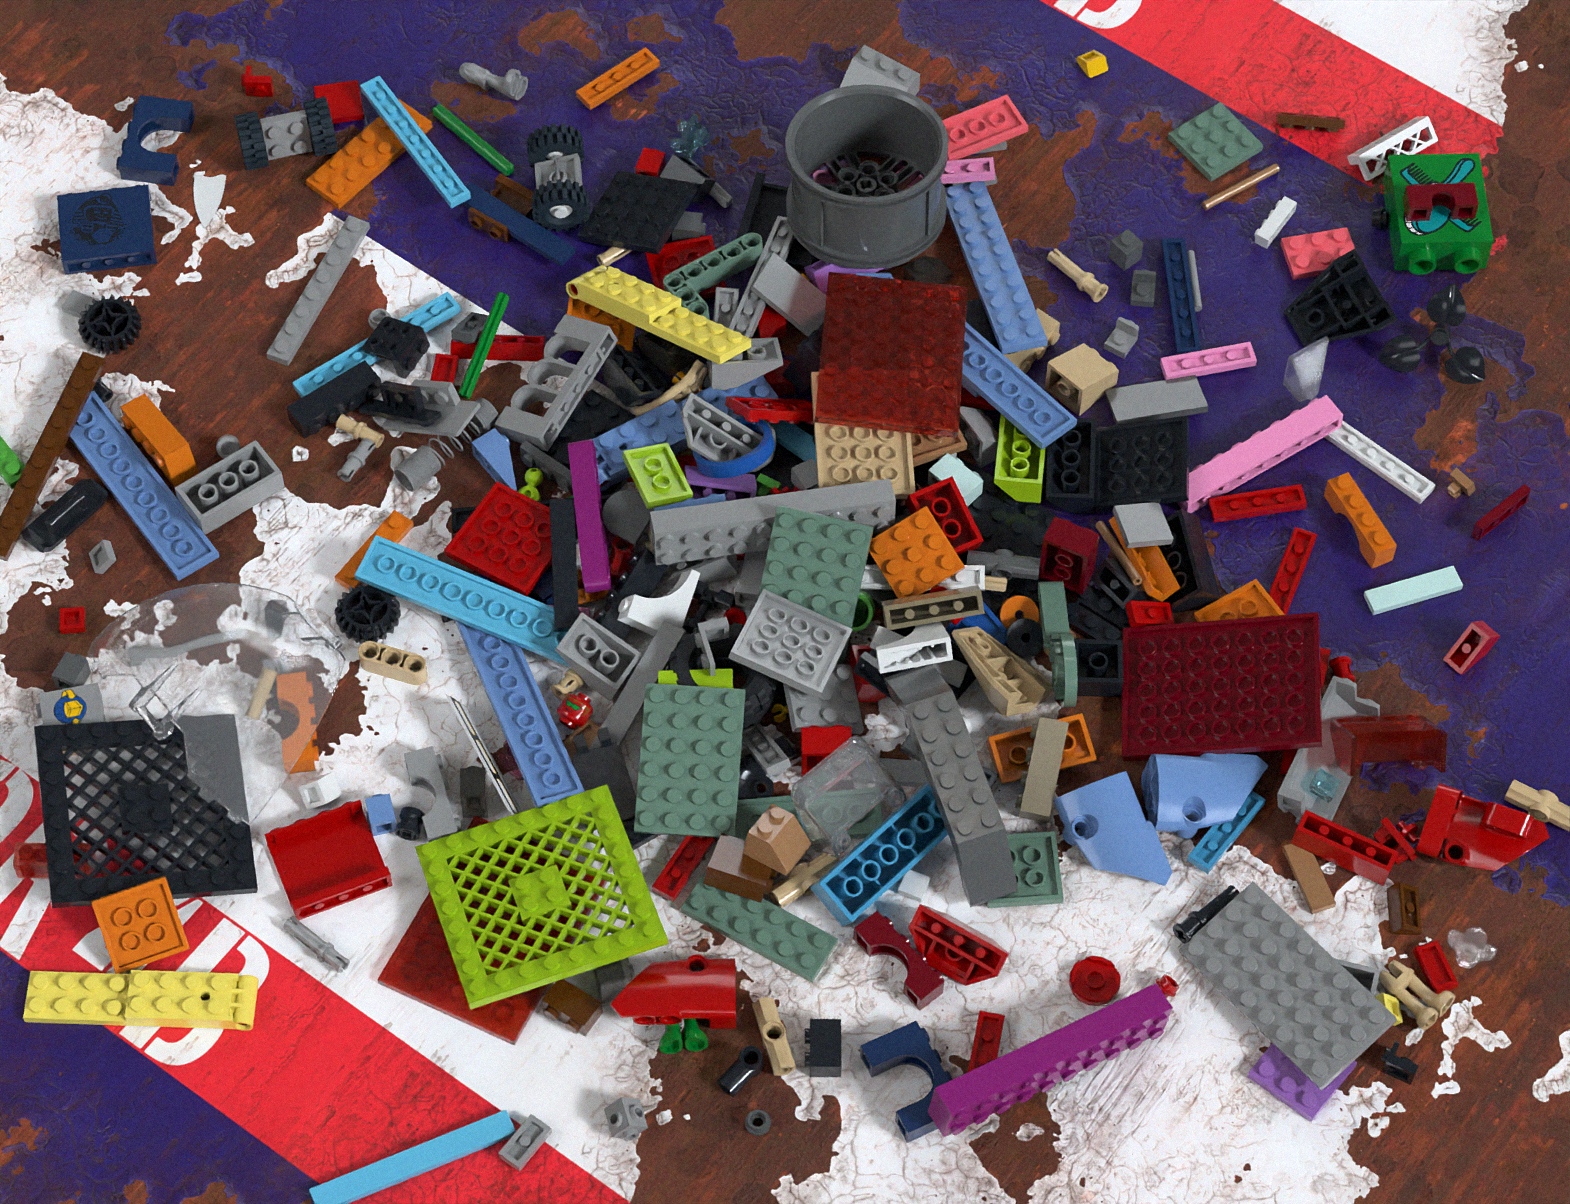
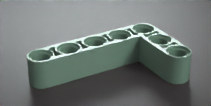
M757 233L745 234L667 274L663 279L664 291L681 298V307L687 308L689 311L710 320L708 305L698 293L756 264L763 251L762 237Z

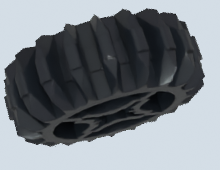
M111 294L109 299H106L102 295L100 301L93 298V305L86 304V311H81V318L78 319V330L85 344L88 343V347L91 350L96 348L99 354L103 350H105L107 355L112 350L118 354L120 348L127 351V344L134 345V338H139V331L142 329L141 316L138 313L137 307L135 305L132 306L130 300L124 301L122 296L115 299ZM108 319L111 322L112 330H110Z
M359 582L358 588L354 589L350 586L349 593L342 592V599H337V607L335 608L336 624L339 626L342 634L346 633L348 640L353 637L356 643L361 639L364 642L372 639L374 642H378L379 637L386 640L387 633L393 634L394 627H397L399 624L401 611L399 609L400 603L396 600V596L368 584L367 586H362Z

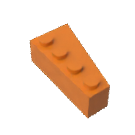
M145 393L120 406L123 413L121 420L127 430L131 429L135 439L141 442L146 452L152 457L174 489L199 474L188 442Z

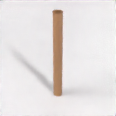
M1275 163L1201 203L1203 209L1208 210L1279 172V166Z
M1098 521L1095 527L1134 585L1141 584V576L1103 521Z

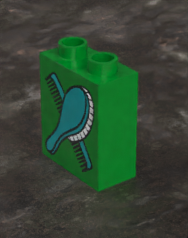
M1480 154L1389 155L1382 185L1386 212L1389 214L1388 227L1395 271L1409 270L1413 274L1424 275L1433 270L1455 269L1459 273L1470 274L1479 269H1485L1493 245V235ZM1475 183L1479 203L1475 218L1452 219L1448 208L1436 205L1433 206L1429 221H1406L1403 205L1406 185Z

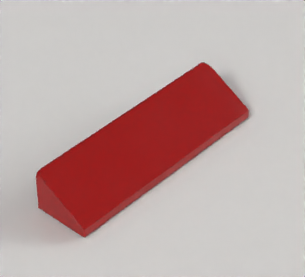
M495 335L486 360L538 362L544 359L546 338L544 336ZM479 338L469 344L451 339V355H457L459 359H471Z

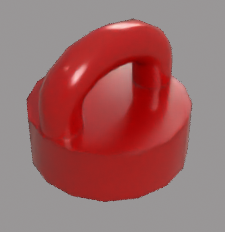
M730 608L723 615V617H727L729 625H733L734 622L745 625L747 621V616L741 608Z

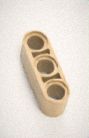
M366 641L359 646L360 664L362 669L367 672L411 685H421L428 678L426 661L421 655L374 641Z

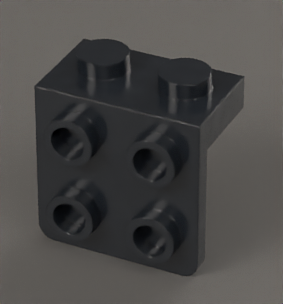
M387 316L381 320L362 346L364 353L391 361L398 377L406 379L411 371L415 369L422 356L428 351L430 343L423 327Z

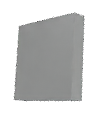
M1151 502L1114 506L1113 514L1127 548L1172 544L1174 538L1159 503Z

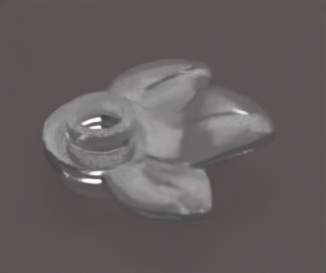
M1471 927L1466 930L1465 934L1455 929H1451L1448 933V945L1456 951V961L1464 968H1472L1480 961H1490L1496 956L1497 948L1486 944L1487 934L1480 927Z

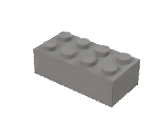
M255 440L175 487L179 502L206 535L284 489L285 486L282 472Z

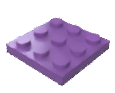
M1272 1043L1248 1072L1247 1077L1312 1122L1356 1067L1357 1062L1354 1060L1321 1091Z

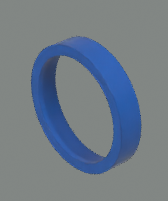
M736 418V421L752 431L764 435L761 443L750 453L725 462L708 461L693 450V456L699 471L707 477L722 479L740 476L756 469L771 456L775 448V442L769 425L760 419L759 422H749L745 418Z

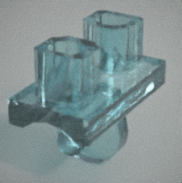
M691 114L689 121H680L678 132L682 137H675L670 143L675 153H683L685 157L691 160L696 149L700 148L701 145H707L710 141L707 128L700 125L697 114Z

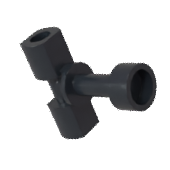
M698 580L692 597L698 599L700 607L694 617L686 619L682 628L687 634L691 635L693 630L698 627V623H702L708 611H714L716 607L725 611L735 607V594L722 589L719 593L709 589V584Z

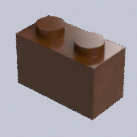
M564 979L555 981L542 999L544 1014L553 1021L559 1020L574 1034L580 1033L586 1036L603 1013L601 1001Z

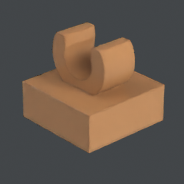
M1457 467L1450 473L1452 483L1448 486L1447 490H1449L1448 493L1454 499L1462 492L1470 496L1476 490L1474 482Z

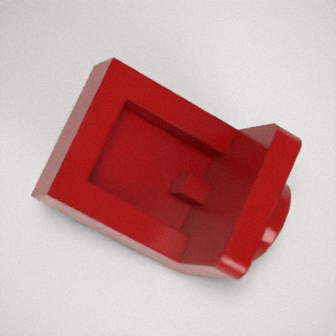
M246 65V71L241 75V86L245 87L246 96L273 97L272 76L253 75L251 66Z

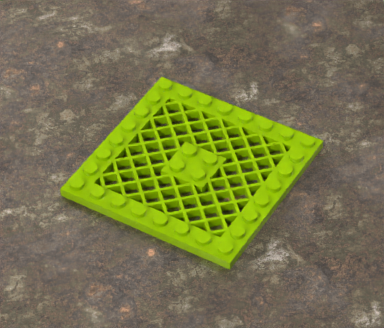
M607 784L569 796L540 808L535 807L415 846L470 1010L669 944ZM580 823L589 825L586 831L577 829ZM595 829H597L599 836L593 835ZM556 830L565 833L561 839L552 837ZM572 836L580 838L577 845L568 842ZM532 838L540 841L537 847L529 845ZM587 842L596 844L593 850L584 848ZM547 844L556 846L553 853L544 850ZM508 846L516 849L513 855L505 853ZM603 847L606 855L600 854ZM563 849L572 852L569 858L560 856ZM523 852L532 854L528 861L520 858ZM484 854L492 857L489 863L480 860ZM579 855L587 857L584 864L576 862ZM539 857L547 860L544 866L535 864ZM499 860L508 862L504 869L496 866ZM594 861L603 863L600 870L591 867ZM459 862L468 864L464 871L456 868ZM557 864L563 865L560 872L558 870ZM515 865L523 868L520 874L511 872ZM610 866H611V868H612V871H613L614 875H613V874H610V873H607V871L609 870ZM475 867L483 870L480 877L471 874ZM570 869L579 871L575 878L567 875ZM491 873L499 876L496 882L487 880ZM586 874L595 877L592 883L583 881ZM452 876L459 878L456 884L454 883ZM506 879H509V887L503 885ZM602 880L610 882L607 889L599 886ZM466 881L474 883L471 890L463 888ZM564 883H567V884L570 885V887H569V889H568L567 891H566V888H565V886H564ZM617 886H619L621 894L614 892ZM482 887L490 889L487 896L478 893ZM577 888L586 890L583 897L574 894ZM498 892L506 895L502 902L494 899ZM593 894L602 896L599 903L590 900ZM459 895L466 897L463 903H461ZM513 898L517 907L509 905ZM609 899L618 902L615 909L606 906ZM473 900L482 903L478 910L469 907ZM571 902L578 904L574 911L571 910ZM625 905L628 909L629 914L622 912ZM489 906L497 909L494 915L485 913ZM585 907L594 910L590 917L581 914ZM504 912L513 914L510 921L501 919ZM601 913L610 916L607 922L597 920ZM466 915L473 917L469 923ZM561 915L569 918L566 925L557 922ZM520 918L523 922V925H526L525 927L517 924ZM617 919L626 922L623 928L614 926ZM480 920L488 922L485 929L476 927ZM576 921L585 924L582 931L573 928ZM536 923L545 926L541 933L532 930ZM495 926L505 928L501 935L492 932ZM592 927L601 929L598 936L589 934ZM552 929L561 932L557 939L548 936ZM512 931L520 934L517 941L508 938ZM472 934L480 936L476 943ZM568 935L577 938L573 945L564 942ZM527 937L536 940L532 947L524 944ZM487 939L496 942L492 949L483 946ZM543 943L552 946L548 953L540 950ZM503 945L512 948L508 955L499 952ZM519 951L527 954L524 961L515 958ZM479 954L487 956L483 963ZM494 959L503 962L499 969L490 966Z

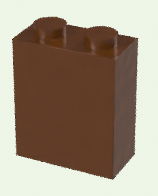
M721 833L708 863L703 884L761 903L764 894H770L774 882L771 877H777L778 871L743 854L745 840Z

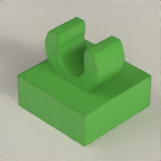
M761 473L756 479V496L758 497L772 495L771 489L773 487L781 491V483Z

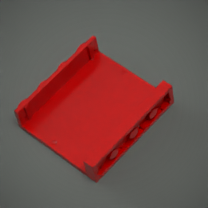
M360 800L346 802L341 807L321 811L316 816L308 819H299L294 824L283 828H275L265 834L267 846L294 915L298 920L393 886L390 871L383 862L363 813Z

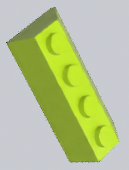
M1001 414L994 483L1016 501L1040 503L1045 448L1040 449Z

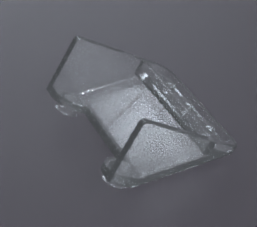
M859 736L849 738L796 781L791 789L792 801L806 836L811 842V847L835 858L841 856L851 845V837L846 830L884 798L889 806L895 808L901 806L907 800L903 788L866 741Z

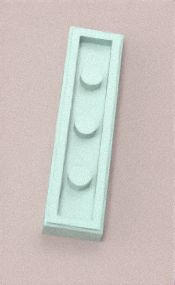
M1450 566L1367 590L1363 596L1372 614L1376 615L1461 590L1463 584L1454 566Z

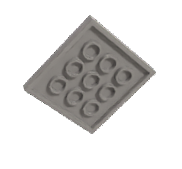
M763 589L728 658L819 699L853 629Z

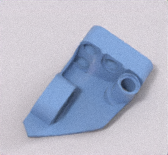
M1153 753L1141 776V788L1148 819L1152 822L1156 831L1176 832L1179 836L1187 839L1194 837L1200 828L1232 822L1268 765L1257 755L1206 753L1196 757Z
M1126 771L1101 779L1053 800L1060 819L1065 826L1062 832L1064 840L1070 845H1077L1093 869L1125 874L1162 886L1167 884L1172 874L1171 867L1155 827L1151 821L1145 819ZM1075 827L1079 829L1080 836L1075 832Z

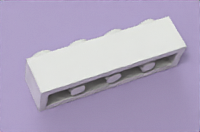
M1285 196L1282 200H1279L1275 210L1272 209L1269 213V218L1265 219L1261 225L1262 227L1256 230L1254 243L1267 249L1295 212L1297 202Z

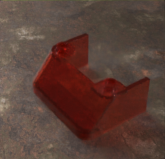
M1406 714L1335 717L1330 719V732L1336 764L1349 776H1355V772L1358 768L1362 767V763L1407 761L1415 769H1427L1428 766H1433L1439 772H1446L1448 734L1424 716Z

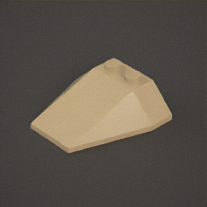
M978 626L956 629L951 633L988 700L995 706V710L999 714L1008 717L1031 712L1054 692L1053 684L1041 672Z

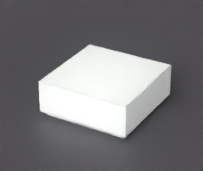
M909 870L902 879L898 888V894L922 902L931 878Z

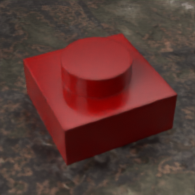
M84 607L60 608L61 634L86 632V611Z

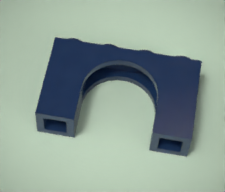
M140 95L138 103H135L133 106V119L128 122V135L122 142L121 157L118 156L116 161V169L119 170L122 180L168 186L175 185L180 169L177 155L149 151L142 147L141 144L148 135L156 131L169 130L190 133L195 119L193 102Z
M917 1021L869 1041L860 1047V1057L871 1077L900 1065H912L922 1069L932 1082V1089L923 1099L896 1111L895 1122L907 1143L938 1129L928 1113L934 1089L953 1080L949 1071L944 1072L938 1051L936 1049L932 1050L928 1043L930 1038L924 1027L920 1028Z

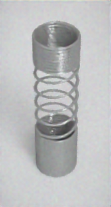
M479 398L475 401L479 402L480 408L467 424L470 430L478 437L481 436V433H485L494 426L499 417L494 406L484 398ZM463 430L462 432L469 438L470 442L463 436L462 433H460L461 437L467 443L472 444V439L467 434V432ZM437 435L438 439H429V447L422 445L394 468L395 477L408 491L414 492L441 470V466H445L443 458L431 448L430 442L432 440L438 441L445 454L449 458L454 459L453 452L445 443L440 441L439 435ZM448 436L455 448L463 451L461 443L454 436ZM452 438L459 444L460 448L453 442ZM442 445H444L448 449L452 456H450L447 453V451L444 449ZM436 455L441 459V461L443 462V464L438 460V458L436 457Z

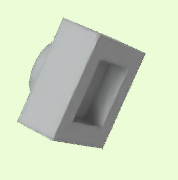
M102 540L89 552L95 573L103 574L116 561L111 542L108 540Z

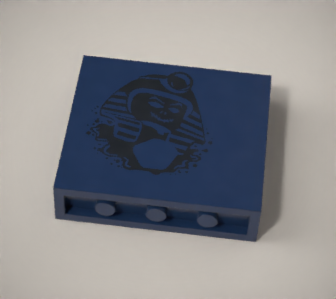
M135 185L132 187L57 195L61 260L65 275L157 264L151 213L152 199L149 185Z

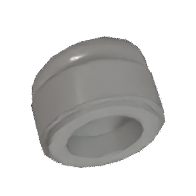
M230 434L221 436L216 444L217 453L222 458L230 456L240 450L239 440Z

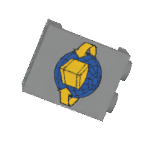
M98 683L39 694L40 703L36 704L38 718H42L43 724L39 726L106 722L102 694Z

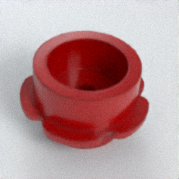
M1166 974L1160 979H1156L1158 987L1166 998L1168 996L1175 997L1179 985L1174 979Z

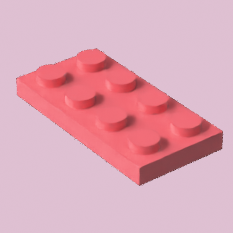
M1008 95L942 120L948 134L947 161L962 159L1028 132L1027 123Z

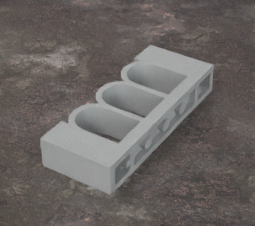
M565 314L554 330L555 336L550 338L545 345L544 355L546 358L539 360L530 368L527 375L529 384L519 388L513 394L511 407L506 406L497 418L494 425L500 434H504L509 440L523 444L525 441H528L538 449L548 452L618 341L609 326ZM568 350L584 352L577 365L558 360V358ZM554 375L568 378L560 391L542 386V383ZM537 401L551 403L544 417L525 412L530 404Z

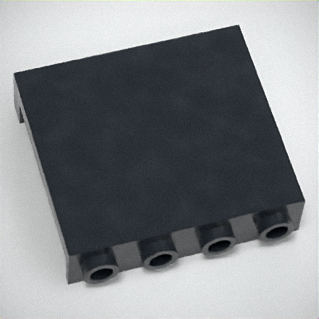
M756 172L736 239L748 233H757L762 237L764 249L777 217H787L786 197L788 187L765 183V174ZM796 238L785 260L793 269L805 271V267L820 261V259L810 254Z

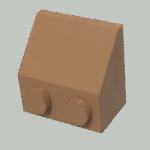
M771 804L748 831L743 854L787 876L810 848L811 842L794 814Z

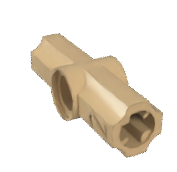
M1515 779L1512 781L1504 800L1528 811V814L1534 817L1533 819L1544 823H1553L1570 832L1569 806L1559 802L1558 797L1551 791L1543 789L1537 791Z
M828 850L808 864L804 862L797 865L787 878L772 887L769 894L772 902L776 906L783 908L802 895L809 896L814 892L810 887L840 861L838 856Z
M760 998L752 1003V1008L761 1032L763 1046L767 1051L774 1076L788 1075L796 1070V1065L786 1038L785 1027L781 1023L774 998ZM770 1034H778L780 1037L770 1039L768 1036Z

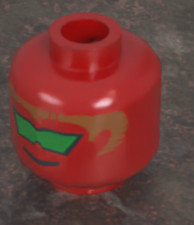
M581 692L577 695L567 694L557 709L558 721L571 730L583 727L594 712L593 707L589 704L591 699Z

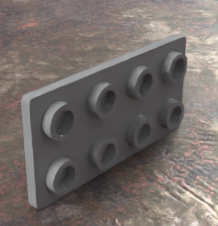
M415 379L411 386L420 387L424 408L440 411L442 417L434 421L433 425L427 427L387 419L382 427L384 430L457 437L478 411L480 404L479 402L460 400L452 382Z

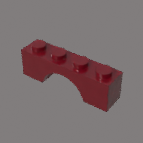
M876 911L854 928V941L869 957L889 955L898 959L905 966L908 975L904 981L903 993L919 1011L943 994L944 978L941 973L936 969L933 970L927 964L925 956L919 951L916 952L911 947L908 938L902 933L899 934L894 929L892 921L887 916L883 917Z

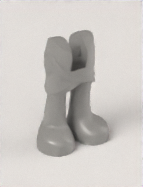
M463 63L459 68L460 75L467 82L479 85L484 90L494 88L514 100L521 99L528 86L527 77L521 76L520 71L517 69H510L505 77H500L475 63Z

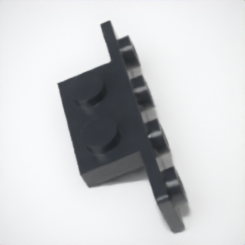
M384 381L379 384L383 400L372 399L359 407L360 413L368 414L371 417H384L387 420H399L404 423L419 424L422 427L431 426L434 424V421L442 417L440 411L424 408L420 387Z

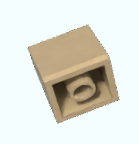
M1083 343L1048 362L1045 390L1080 416L1105 394L1106 389H1111L1117 384L1119 370L1112 362L1102 358L1095 349Z

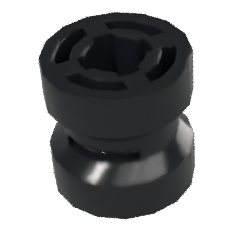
M403 807L399 815L401 821L396 825L395 834L405 840H418L421 833L419 827L423 824L422 817L425 813L415 807Z

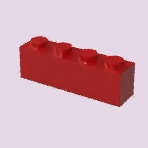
M1305 810L1291 841V844L1382 886H1384L1399 853L1308 810Z

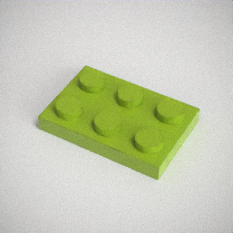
M668 442L623 451L622 458L647 509L679 503L693 498V492Z

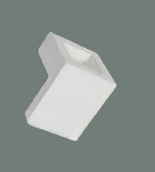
M333 772L312 778L298 787L307 810L325 805L342 795Z

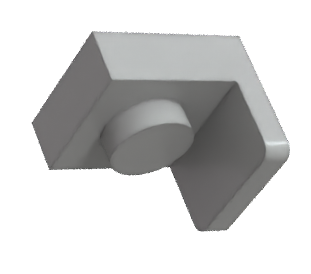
M1119 317L1116 322V328L1104 343V349L1124 359L1138 339L1139 326L1131 320Z

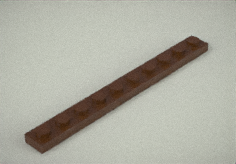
M82 352L0 516L1 560L8 561L21 535V531H23L105 366L104 358Z

